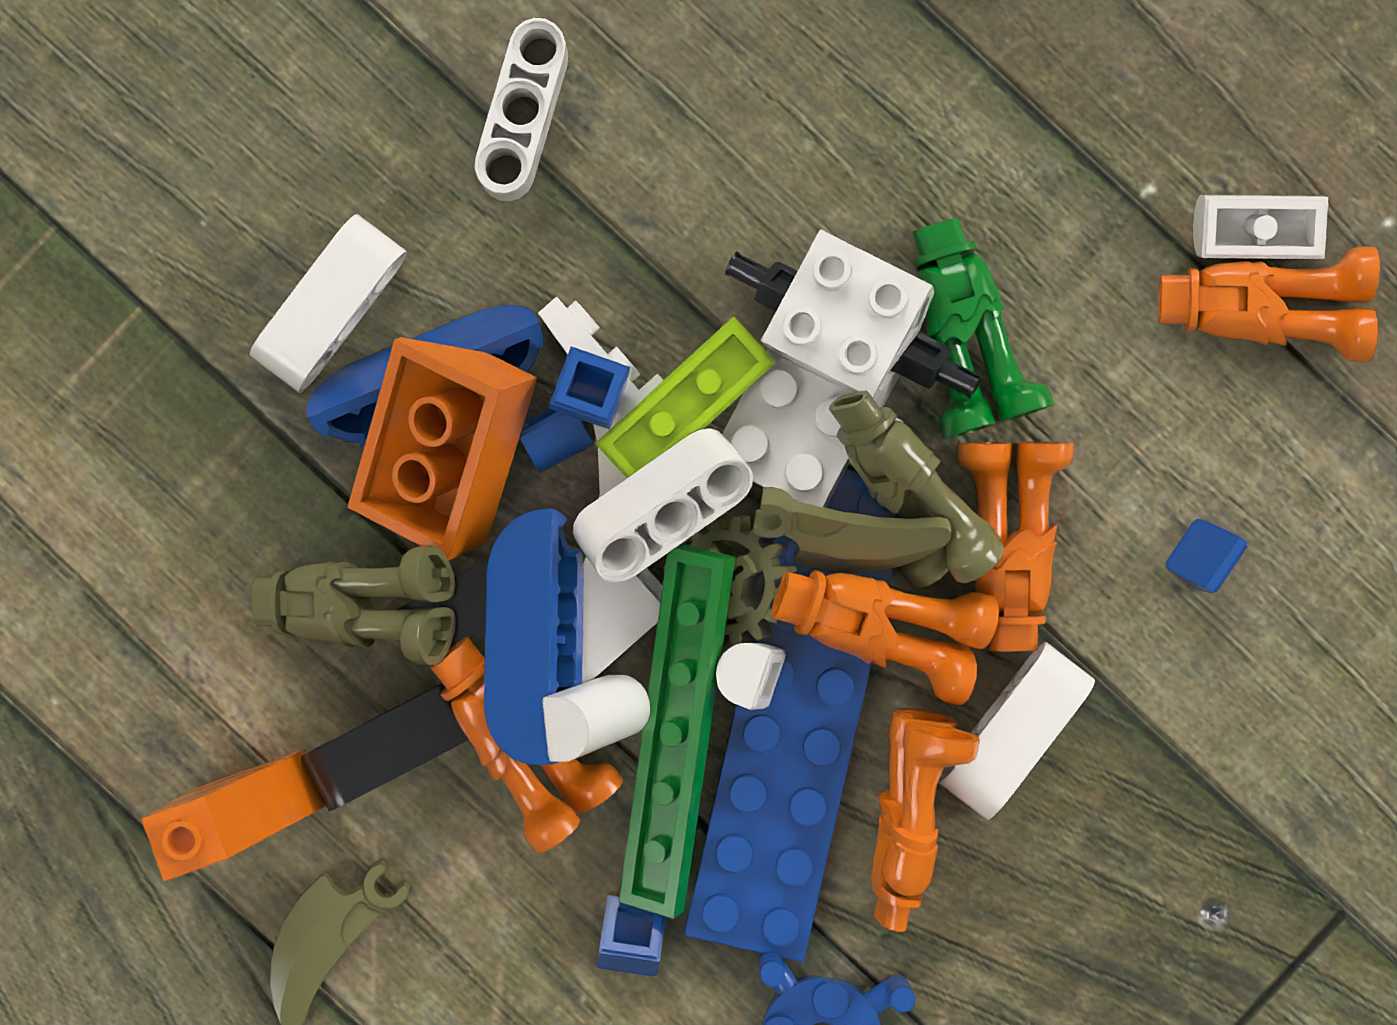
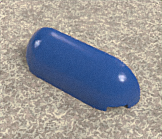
M517 305L487 308L411 338L486 352L525 372H528L533 366L539 349L543 345L542 331L536 314L529 308ZM392 347L349 364L318 386L309 398L306 407L307 419L318 433L324 437L328 434L339 440L360 443V447L364 449Z
M555 509L530 511L508 524L494 543L487 566L484 675L485 718L489 731L497 745L511 758L530 765H553L558 763L550 762V758H548L543 698L582 684L583 559L581 550H570L562 529L567 519L561 512Z

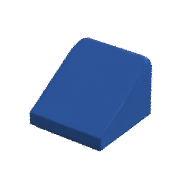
M1196 519L1167 559L1165 567L1198 591L1214 593L1219 590L1248 547L1246 545L1248 542L1240 536L1206 520Z
M608 895L597 967L626 973L656 976L660 963L666 916L619 902V897Z

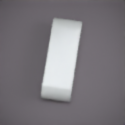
M532 18L522 22L515 28L510 38L476 154L475 171L478 180L487 193L499 201L520 199L531 188L567 69L568 51L563 33L556 24L547 19ZM536 39H547L556 46V53L548 63L532 65L523 58V51L526 45ZM520 97L531 98L539 105V111L535 119L525 125H515L506 118L507 107L514 99ZM504 155L513 156L522 164L518 178L506 185L497 184L489 179V168L492 162Z
M359 214L352 216L337 232L259 335L251 348L250 356L298 393L303 392L320 374L402 265L407 251Z
M713 429L698 430L685 437L588 505L578 514L573 524V536L598 575L610 582L626 581L636 576L746 497L752 487L753 474L751 468L719 431Z
M1043 642L1038 646V650L1028 657L971 731L973 735L980 739L978 754L975 760L969 764L945 767L938 783L986 820L991 819L1009 800L1084 702L1094 686L1095 679L1050 644Z

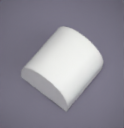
M741 643L729 648L721 656L716 668V681L721 693L730 702L750 710L769 707L786 657L785 650L764 643Z

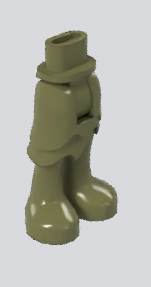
M867 390L842 395L831 403L829 410L841 426L837 432V438L845 445V451L850 463L867 486L871 498L876 499L880 509L882 510L885 507L893 515L898 514L900 518L905 519L942 517L948 519L952 524L951 540L947 545L920 560L900 566L901 573L910 586L918 589L929 586L942 578L948 571H950L957 582L967 583L980 578L991 570L1003 554L1004 546L1002 540L988 522L978 516L941 480L936 472L940 460L933 454L932 450L923 444L912 429L901 421H896L895 418L898 415L891 408L879 407Z
M422 545L408 550L402 556L400 566L358 568L356 565L348 562H326L304 565L293 570H281L275 573L273 577H258L254 580L252 585V617L257 626H272L273 630L279 634L292 633L309 640L337 642L346 647L357 645L368 648L372 646L375 639L399 641L404 657L417 665H437L446 656L454 636L456 618L453 610L446 607L380 610L375 609L367 597L410 598L419 602L446 601L454 595V573L442 549L429 545Z

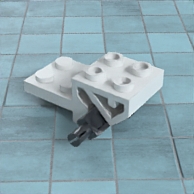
M821 229L798 271L781 262H775L769 269L741 255L738 251L735 252V255L733 254L728 262L725 275L731 276L756 289L757 292L754 300L776 311L761 339V342L767 348L766 352L774 359L776 364L744 392L722 433L751 468L753 474L752 482L762 487L780 488L788 492L798 502L826 508L850 463L845 451V445L837 438V432L841 426L829 410L831 403L842 395L867 390L877 405L883 407L900 375L928 389L932 388L937 381L967 396L969 399L972 398V395H974L982 379L981 374H977L949 360L951 348L919 332L934 295V289L931 284Z

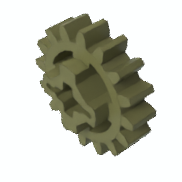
M721 515L708 524V527L705 526L690 537L692 542L685 540L681 543L735 556L733 571L744 569L735 576L736 580L731 584L727 617L729 619L735 618L737 622L726 621L723 646L727 645L729 639L732 645L735 646L741 643H751V636L757 641L772 636L768 621L775 624L783 622L771 617L772 605L781 579L787 571L797 572L795 565H782L779 559L788 549L787 543L782 542L770 545L767 542L768 538L753 533V529L750 531V516L747 515L734 516L730 523L726 515ZM723 540L737 542L748 548L751 552L746 555L737 554L733 547L725 545ZM765 580L764 594L762 597V588Z

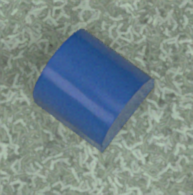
M571 346L552 395L549 409L610 429L626 387L630 366Z
M551 409L524 422L519 437L539 473L594 445L582 420Z

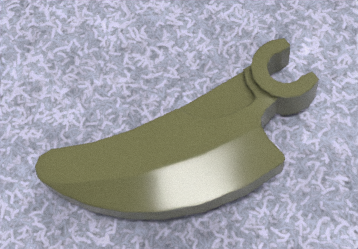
M763 487L760 510L755 511L753 533L760 537L778 538L784 535L797 543L794 547L793 556L795 563L821 570L849 573L881 571L920 560L947 545L951 540L952 530L951 522L942 517L914 519L884 518L841 512L798 502L788 492L775 487Z
M383 859L374 862L368 868L363 884L351 890L342 889L334 883L328 874H321L300 895L287 914L274 944L270 965V989L274 1009L281 1025H303L316 992L326 975L346 949L384 910L399 906L407 898L410 884L406 880L393 892H383L378 888L376 880L383 874L388 864Z

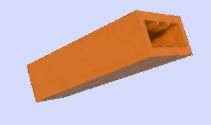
M307 750L297 751L192 789L141 818L163 881L165 882L226 860L324 808L326 805L301 759L302 755L308 753Z

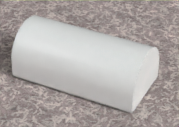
M1200 195L1196 202L1193 220L1195 252L1201 258L1325 259L1328 197Z
M605 675L544 697L542 701L548 758H550V762L571 761L642 730L650 715V701L643 686L637 680L627 675Z

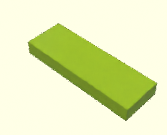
M733 316L595 444L620 472L628 478L688 435L705 429L773 367L776 362Z

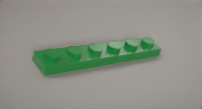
M680 544L668 552L666 558L648 688L650 715L642 731L619 902L672 919L682 914L685 909L717 688L716 668L722 653L735 556L685 544Z

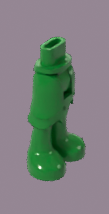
M952 218L913 231L914 240L920 257L913 261L915 269L919 271V279L931 284L934 289V295L925 316L927 336L951 348L949 360L974 372L966 342L975 332L990 382L993 405L999 423L1011 421L1054 406L1053 397L1047 385L1027 381L1019 370L1009 345L1001 314L1004 305L999 297L1000 292L986 262L978 254H973L977 249L975 242H966L959 218ZM979 386L971 399L947 387L949 404L939 417V427L944 440L975 432L996 423L992 409Z

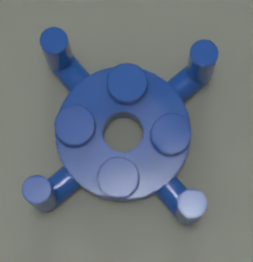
M773 952L761 953L758 959L761 980L767 986L773 987L777 993L767 1007L762 1025H813L819 1022L830 1025H881L878 1014L890 1006L898 1012H907L915 1004V995L907 979L901 975L890 976L864 994L858 987L844 980L841 981L822 976H806L796 979L783 958Z

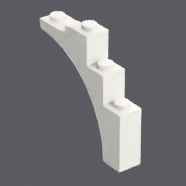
M555 297L538 312L567 355L572 346L630 366L626 387L611 428L663 381L659 374H657L639 390L632 383L640 375L639 371L617 347L608 354L592 337L600 327L576 300L566 308L559 298ZM593 424L597 441L610 430ZM598 448L600 498L627 478ZM587 557L585 558L583 563L582 684L593 680L658 622L663 585L648 568L626 581L610 582L598 575Z

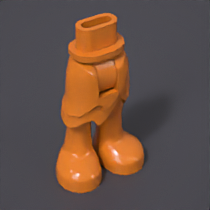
M1365 246L1351 248L1336 265L1323 268L1269 267L1261 261L1252 263L1240 261L1214 264L1202 269L1200 272L1197 268H1188L1186 275H1160L1158 284V323L1184 324L1185 332H1194L1196 327H1198V330L1212 336L1252 340L1266 346L1268 343L1286 346V338L1318 341L1332 345L1346 360L1357 363H1369L1374 357L1378 337V320L1376 312L1372 308L1324 311L1288 310L1285 302L1280 297L1324 299L1344 303H1369L1375 297L1379 284L1380 259L1376 247Z
M1015 442V463L1018 474L1019 528L1008 534L1007 480L1012 459V443H957L959 466L971 473L974 478L978 516L994 528L1004 546L1003 554L997 564L985 575L975 580L976 592L994 596L998 602V624L995 634L989 643V650L1001 652L1037 651L1038 624L1046 623V615L1042 612L1050 595L1053 555L1058 543L1054 541L1058 524L1049 526L1050 488L1054 474L1072 464L1074 443Z
M817 570L813 571L809 577L788 571L785 572L771 609V617L773 619L794 624V631L801 635L809 634L821 644L856 656L866 664L872 662L885 669L887 667L886 660H890L926 673L934 695L945 703L956 706L963 705L969 699L977 678L976 659L973 652L967 646L984 649L991 642L995 634L999 616L996 598L987 594L969 592L954 599L931 598L889 588L884 580H875L874 578L846 573H833L825 576ZM888 618L942 632L959 643L933 640L897 632Z
M469 637L463 638L451 647L442 662L437 665H431L432 671L446 687L441 692L442 698L445 701H452L451 707L455 718L474 746L482 766L487 767L489 775L493 780L502 778L523 815L524 837L537 854L555 847L578 827L581 820L576 815L577 813H583L597 807L612 796L623 782L622 776L609 763L583 764L577 759L553 765H540L560 796L561 800L544 787L526 763L519 762L508 756L494 741L487 726L484 712L485 656L480 653Z
M917 708L896 709L892 713L888 734L890 741V790L882 792L878 797L881 814L879 816V828L871 874L872 891L877 896L874 917L884 928L897 932L906 931L910 909L921 906V894L926 890L932 879L938 850L936 843L939 829H935L934 799L937 783L943 768L971 763L977 757L980 744L979 737L956 729V719L938 712Z

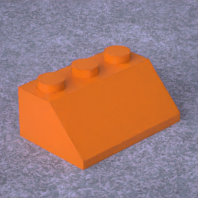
M404 337L394 339L347 508L420 546L429 545L441 548L447 560H451L486 544L537 377L486 352Z

